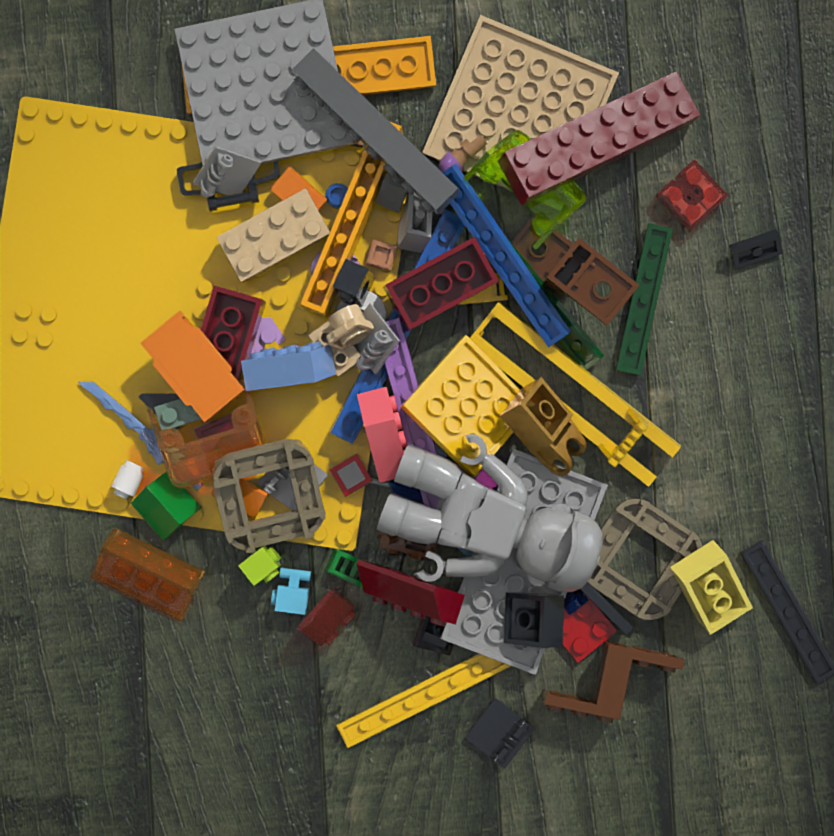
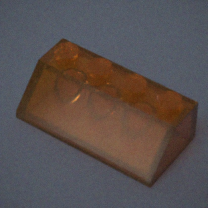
M114 527L101 548L92 579L182 622L197 593L205 571Z

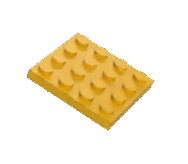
M465 335L400 407L473 478L482 470V465L480 463L470 465L460 462L462 456L472 459L477 458L480 455V447L476 443H468L465 435L474 434L481 437L487 445V453L494 455L513 433L500 415L520 389Z

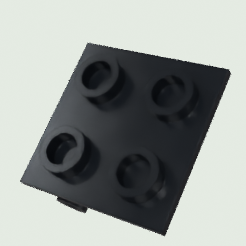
M495 698L466 735L465 739L492 758L491 760L497 765L506 768L536 728Z

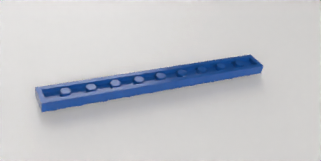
M446 209L444 210L431 233V239L420 254L413 270L453 249L465 226L459 216ZM394 307L387 321L399 318ZM402 324L404 335L407 339L411 330L407 332ZM385 363L376 375L371 369L360 371L329 433L350 444L354 443L363 425L357 394L382 388L388 376Z

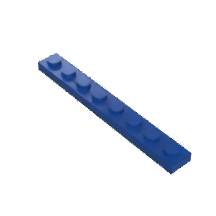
M457 164L449 167L443 174L459 190V195L450 203L471 235L476 238L482 251L546 345L550 347L571 331Z

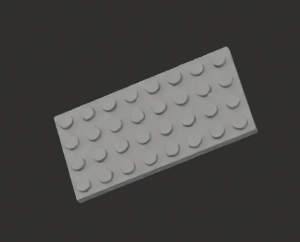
M512 449L506 465L522 479L526 486L528 498L524 519L527 520L537 510L552 508L555 504L563 503L570 507V513L573 510L578 511L595 520L607 489V484L570 471L565 476L555 475L536 457ZM513 548L509 558L505 560L503 566L496 573L481 577H463L458 593L464 594L465 597L456 625L446 622L440 638L536 675L546 648L504 643L506 592L564 595V599L567 592L546 587V582L539 587L531 584L527 574L519 566L516 559V549Z

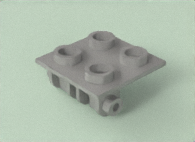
M215 146L194 179L193 184L201 187V195L205 198L213 196L215 191L227 196L242 193L260 166L261 161Z
M370 303L363 312L366 320L373 324L374 328L369 337L353 346L361 355L356 360L357 368L361 371L371 369L376 375L400 340Z
M314 464L320 486L328 474ZM288 467L266 472L257 484L290 510H297Z

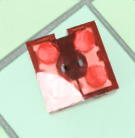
M695 159L677 175L679 179L676 182L672 179L656 194L660 202L689 232L728 197L727 193Z

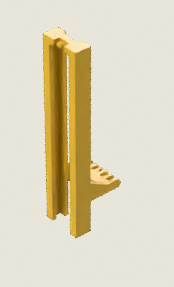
M499 301L470 339L501 370L521 386L525 387L535 381L534 378L481 337L484 334L483 329L490 320L498 318L630 423L633 428L622 442L617 445L564 403L573 414L571 420L580 433L600 448L611 465L616 467L618 464H621L649 487L657 476L627 452L642 434L672 458L679 451L681 445L553 344L548 347L537 330Z

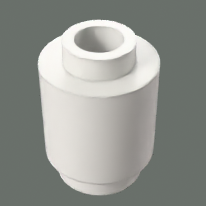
M128 460L125 461L124 465L121 464L111 487L115 488L114 494L128 499L129 495L134 497L144 477L142 473L145 468Z

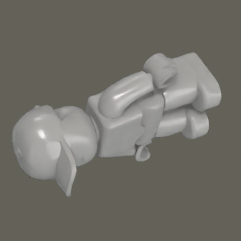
M474 434L465 435L468 443L478 444L480 455L475 459L462 456L460 462L470 465L480 463L482 465L481 468L497 484L500 492L485 486L465 472L462 473L460 467L447 458L413 445L406 447L394 482L414 487L439 497L437 509L391 493L381 513L377 531L391 536H398L415 543L426 545L437 543L450 547L464 548L477 553L473 556L444 561L439 554L428 550L425 557L436 561L438 566L437 572L430 574L421 570L415 573L418 579L424 582H431L440 578L442 574H446V577L488 576L496 573L503 566L505 560L509 558L512 549L515 548L517 562L527 574L530 583L534 586L539 587L546 582V587L561 592H573L581 589L590 580L599 562L603 544L602 531L598 523L584 513L574 510L570 513V507L563 503L555 504L552 508L537 510L527 520L524 519L528 498L526 486L522 479L492 453L490 455L487 453V445L481 437Z

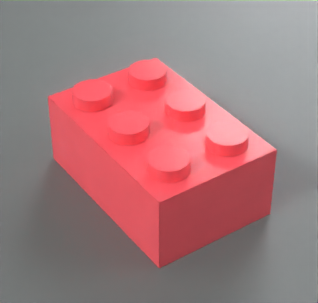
M387 387L357 394L365 431L380 483L395 479L405 451L403 449L407 447L404 432H398V430L403 429L399 413H393L398 410L395 397H389Z

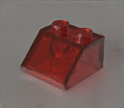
M332 587L297 629L319 646H322L324 643L330 645L338 635L335 630L342 623L346 626L355 616L352 612L355 606Z

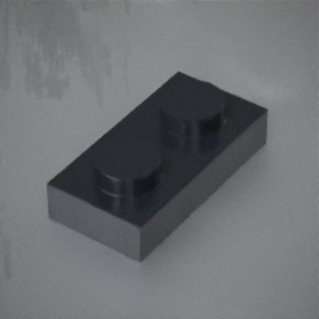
M777 229L729 245L732 265L735 270L783 254L781 238Z

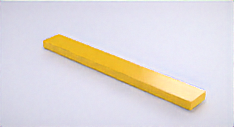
M478 653L336 726L347 748L509 668L511 665Z

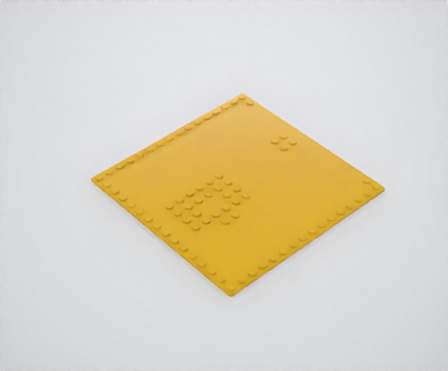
M22 97L19 104L0 223V497L144 519L132 506L131 502L147 485L170 470L202 507L183 525L224 531L217 499L212 496L214 489L212 470L194 429L241 409L257 446L284 439L300 440L310 451L315 465L328 474L319 486L325 509V520H323L319 529L314 532L313 537L305 539L304 536L285 541L349 551L354 550L357 543L365 486L345 497L329 469L357 453L368 471L371 449L364 423L353 444L329 432L361 371L356 365L339 378L337 375H333L313 383L246 391L243 379L242 386L245 391L238 396V399L235 398L208 422L205 423L201 419L186 424L177 434L171 430L162 432L156 414L139 398L141 394H176L153 366V358L140 343L178 311H181L194 327H198L201 330L214 285L260 298L266 302L262 318H272L286 340L279 345L275 341L266 343L264 349L275 348L276 350L284 346L296 344L304 346L309 343L311 339L308 335L329 321V318L337 312V307L342 299L340 297L335 298L327 318L304 309L300 304L311 279L312 261L323 250L328 237L243 283L236 274L217 237L280 203L282 200L270 190L279 178L257 185L259 203L252 204L250 201L220 207L218 211L210 212L207 198L204 196H184L181 194L177 176L178 167L199 164L202 161L194 122ZM345 146L279 160L280 177L288 167H291L326 197L327 189L333 184L341 183L349 188L365 148ZM273 162L260 164L255 172L256 180L274 173ZM201 169L183 173L185 189L187 191L201 190L200 186L193 184ZM248 184L242 193L249 192ZM215 191L216 198L227 196ZM326 201L319 212L329 231H331L339 209L331 207ZM405 201L399 213L374 204L354 252L360 265L369 268L375 277L370 292L377 295L384 303L387 312L386 321L393 305L383 287L397 279L401 249L397 248L391 271L366 265L373 240L398 246V226ZM78 382H94L137 418L147 429H159V435L163 437V443L167 447L177 448L186 455L180 459L204 483L202 488L197 491L172 465L169 468L162 462L159 466L153 455L148 453L144 441L139 439L140 434L133 428L128 430L120 416L113 410H106L96 396ZM126 460L145 468L142 473L144 477L135 496L129 495L128 499L114 494L115 488L111 487L121 464L124 465ZM265 473L241 478L264 490L257 483ZM268 493L258 515L255 518L247 515L249 522L292 510Z

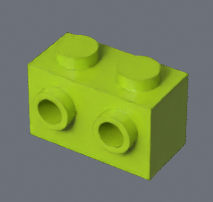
M263 546L238 566L253 586H255L262 580L265 583L269 582L280 573L277 568L281 566L279 560L282 558L273 547Z

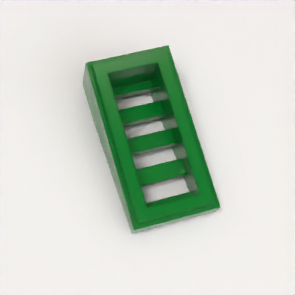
M334 548L324 571L363 588L360 575L357 580L354 579L358 569L357 561L359 558ZM342 556L344 557V559L339 567V570L336 571L335 568L339 562L340 557ZM351 560L353 564L348 575H345V570Z

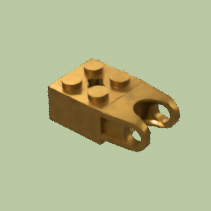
M542 377L521 388L500 415L528 450L555 475H568L573 467L570 455L577 457L586 450V441L571 420L573 414ZM573 440L577 442L580 449H574L568 441ZM554 460H560L566 466V469L557 467Z

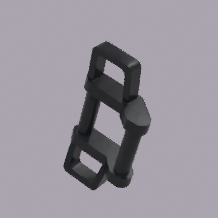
M202 161L199 164L177 168L182 195H201V190L187 191L185 189L183 173L201 169L203 167ZM278 161L273 162V174L257 180L255 174L248 183L249 192L216 198V194L207 198L209 211H218L220 207L250 201L252 204L259 203L257 185L280 177Z

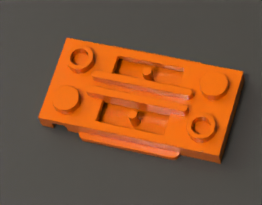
M178 311L140 343L153 358V366L183 403L186 406L191 405L205 423L245 391L244 387L231 373V366L200 328L194 327L181 311Z

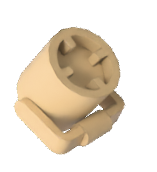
M353 304L340 309L329 318L334 331L329 333L326 338L330 346L343 350L369 337L374 326L365 319L359 306Z

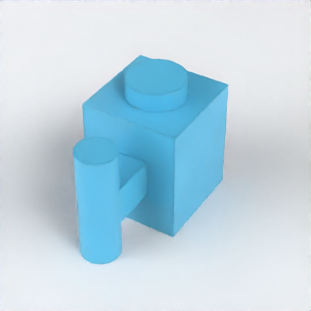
M288 568L280 569V578L289 579V586L278 585V589L272 591L271 605H275V611L306 614L309 588L299 587L300 580L310 581L311 571Z

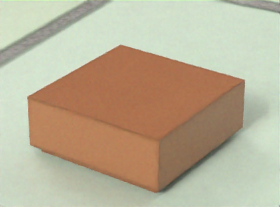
M373 240L366 265L391 271L397 246Z

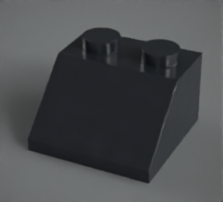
M506 592L504 643L538 648L563 647L564 595Z

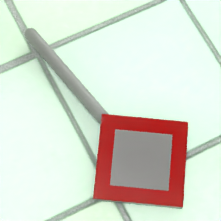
M357 453L329 469L345 497L369 483L412 494L416 493V490L413 488L389 482L380 483L378 479L371 478Z

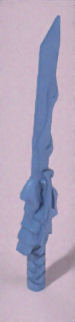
M78 382L96 396L106 410H113L120 416L128 430L133 428L140 434L139 439L144 441L148 453L153 455L159 466L162 462L169 468L172 465L197 491L202 488L204 483L180 459L186 455L177 448L167 447L163 443V437L159 435V429H147L137 418L94 382Z

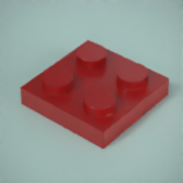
M584 592L564 608L563 645L578 663L617 632L600 609Z

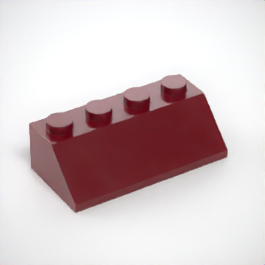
M358 559L357 568L364 593L372 595L373 601L387 605L389 601L392 603L391 608L406 612V609H410V615L421 619L429 616L431 617V623L445 626L446 622L456 625L465 597L464 594L430 582L421 581L414 576L389 567Z

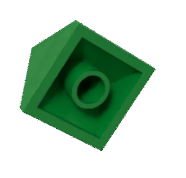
M170 470L147 485L131 502L132 506L163 541L202 508Z

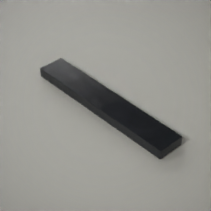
M763 540L741 551L742 558L815 684L834 674L832 659Z

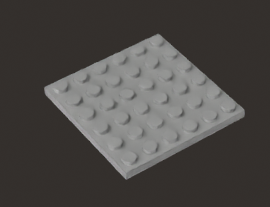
M308 0L175 29L203 165L215 146L265 164L354 145L353 139L347 133L349 128L343 123L338 125L329 116L331 111L325 105L321 108L311 98L314 95L307 88L303 91L294 82L296 77L292 69L313 48L338 71L323 0Z

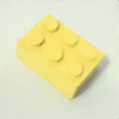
M714 540L670 567L697 620L710 635L753 608L728 556Z

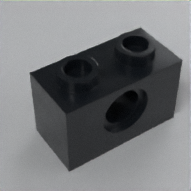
M345 259L333 288L337 291V296L342 298V302L348 305L357 303L363 306L375 277L369 268Z

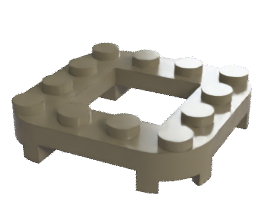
M284 439L231 452L214 462L212 483L224 532L229 544L231 543L236 548L245 550L246 553L256 552L255 548L301 536L309 539L319 529L323 520H325V509L323 507L314 460L308 448L300 440ZM288 467L297 510L248 522L239 479Z
M642 499L625 500L615 507L601 528L603 544L600 559L588 583L637 617L645 620L658 619L671 611V607L682 592L670 567L703 546L700 538L693 531H690L651 505L648 501ZM635 525L676 551L649 594L608 567Z

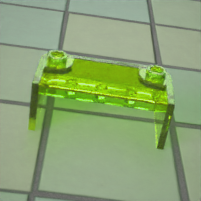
M520 130L512 131L486 151L464 176V179L468 181L479 173L485 182L496 184L501 180L514 193L497 161L504 152L531 139ZM574 181L525 204L536 215L532 219L534 231L541 236L532 246L535 250L549 239L586 202L585 193Z

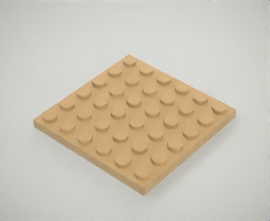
M480 15L422 154L440 161L448 151L451 153L455 148L459 150L461 148L460 144L465 139L471 143L481 135L488 144L473 158L469 157L466 159L468 162L463 166V172L514 192L497 162L504 152L606 105L619 72ZM573 182L533 201L561 212Z

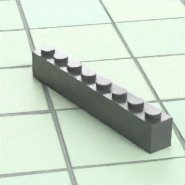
M314 48L292 69L296 77L294 82L303 91L307 88L314 95L311 98L321 108L325 105L331 111L329 116L338 125L343 123L349 128L347 131L349 136L357 143L361 140L367 146L365 151L374 160L379 158L385 164L383 166L384 170L391 177L394 178L397 175L403 181L401 186L410 195L415 193L421 199L419 201L420 205L427 212L430 213L433 210L439 215L459 195L458 188Z

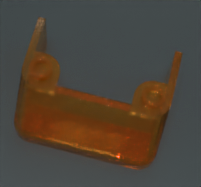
M244 379L241 380V384L245 389L244 394L247 404L237 407L232 412L231 420L234 428L198 440L184 443L182 434L178 430L173 428L160 430L153 409H147L169 479L174 486L185 488L211 480L214 462L217 459L231 452L266 444L250 392L246 391Z

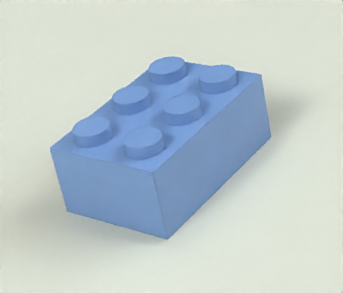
M321 341L307 343L304 346H298V344L289 345L276 350L275 348L262 349L259 352L250 353V358L241 361L246 391L313 383L336 375L331 346L321 345Z

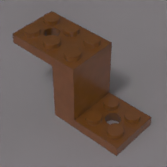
M536 213L533 214L511 242L556 296L563 299L565 295H568L606 326H608L639 287L638 283L580 237L573 244ZM542 242L546 248L545 253L539 256L535 255L531 250L533 243ZM602 282L608 284L610 287L609 295L606 297L599 296L596 293L597 284Z
M605 641L593 699L543 689L541 700L552 711L563 712V708L570 709L573 715L587 718L589 713L596 715L595 717L600 721L613 723V719L620 720L632 659L635 665L650 668L651 663L657 664V668H660V670L675 673L676 669L683 670L685 660L673 654Z

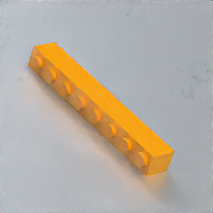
M390 122L402 134H404L402 127L400 125ZM365 149L300 303L304 309L326 318L337 296V291L333 288L335 280L345 259L351 261L376 202L383 179L387 174L383 168L385 164L379 158L374 160Z

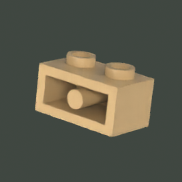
M329 321L308 335L311 339L309 343L321 341V345H329L326 336L334 331ZM331 346L335 372L338 378L357 365L356 360L361 355L354 346L346 347L343 350Z

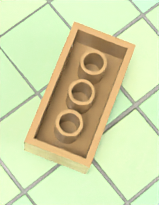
M305 188L219 235L217 239L240 281L244 283L328 237L330 231Z

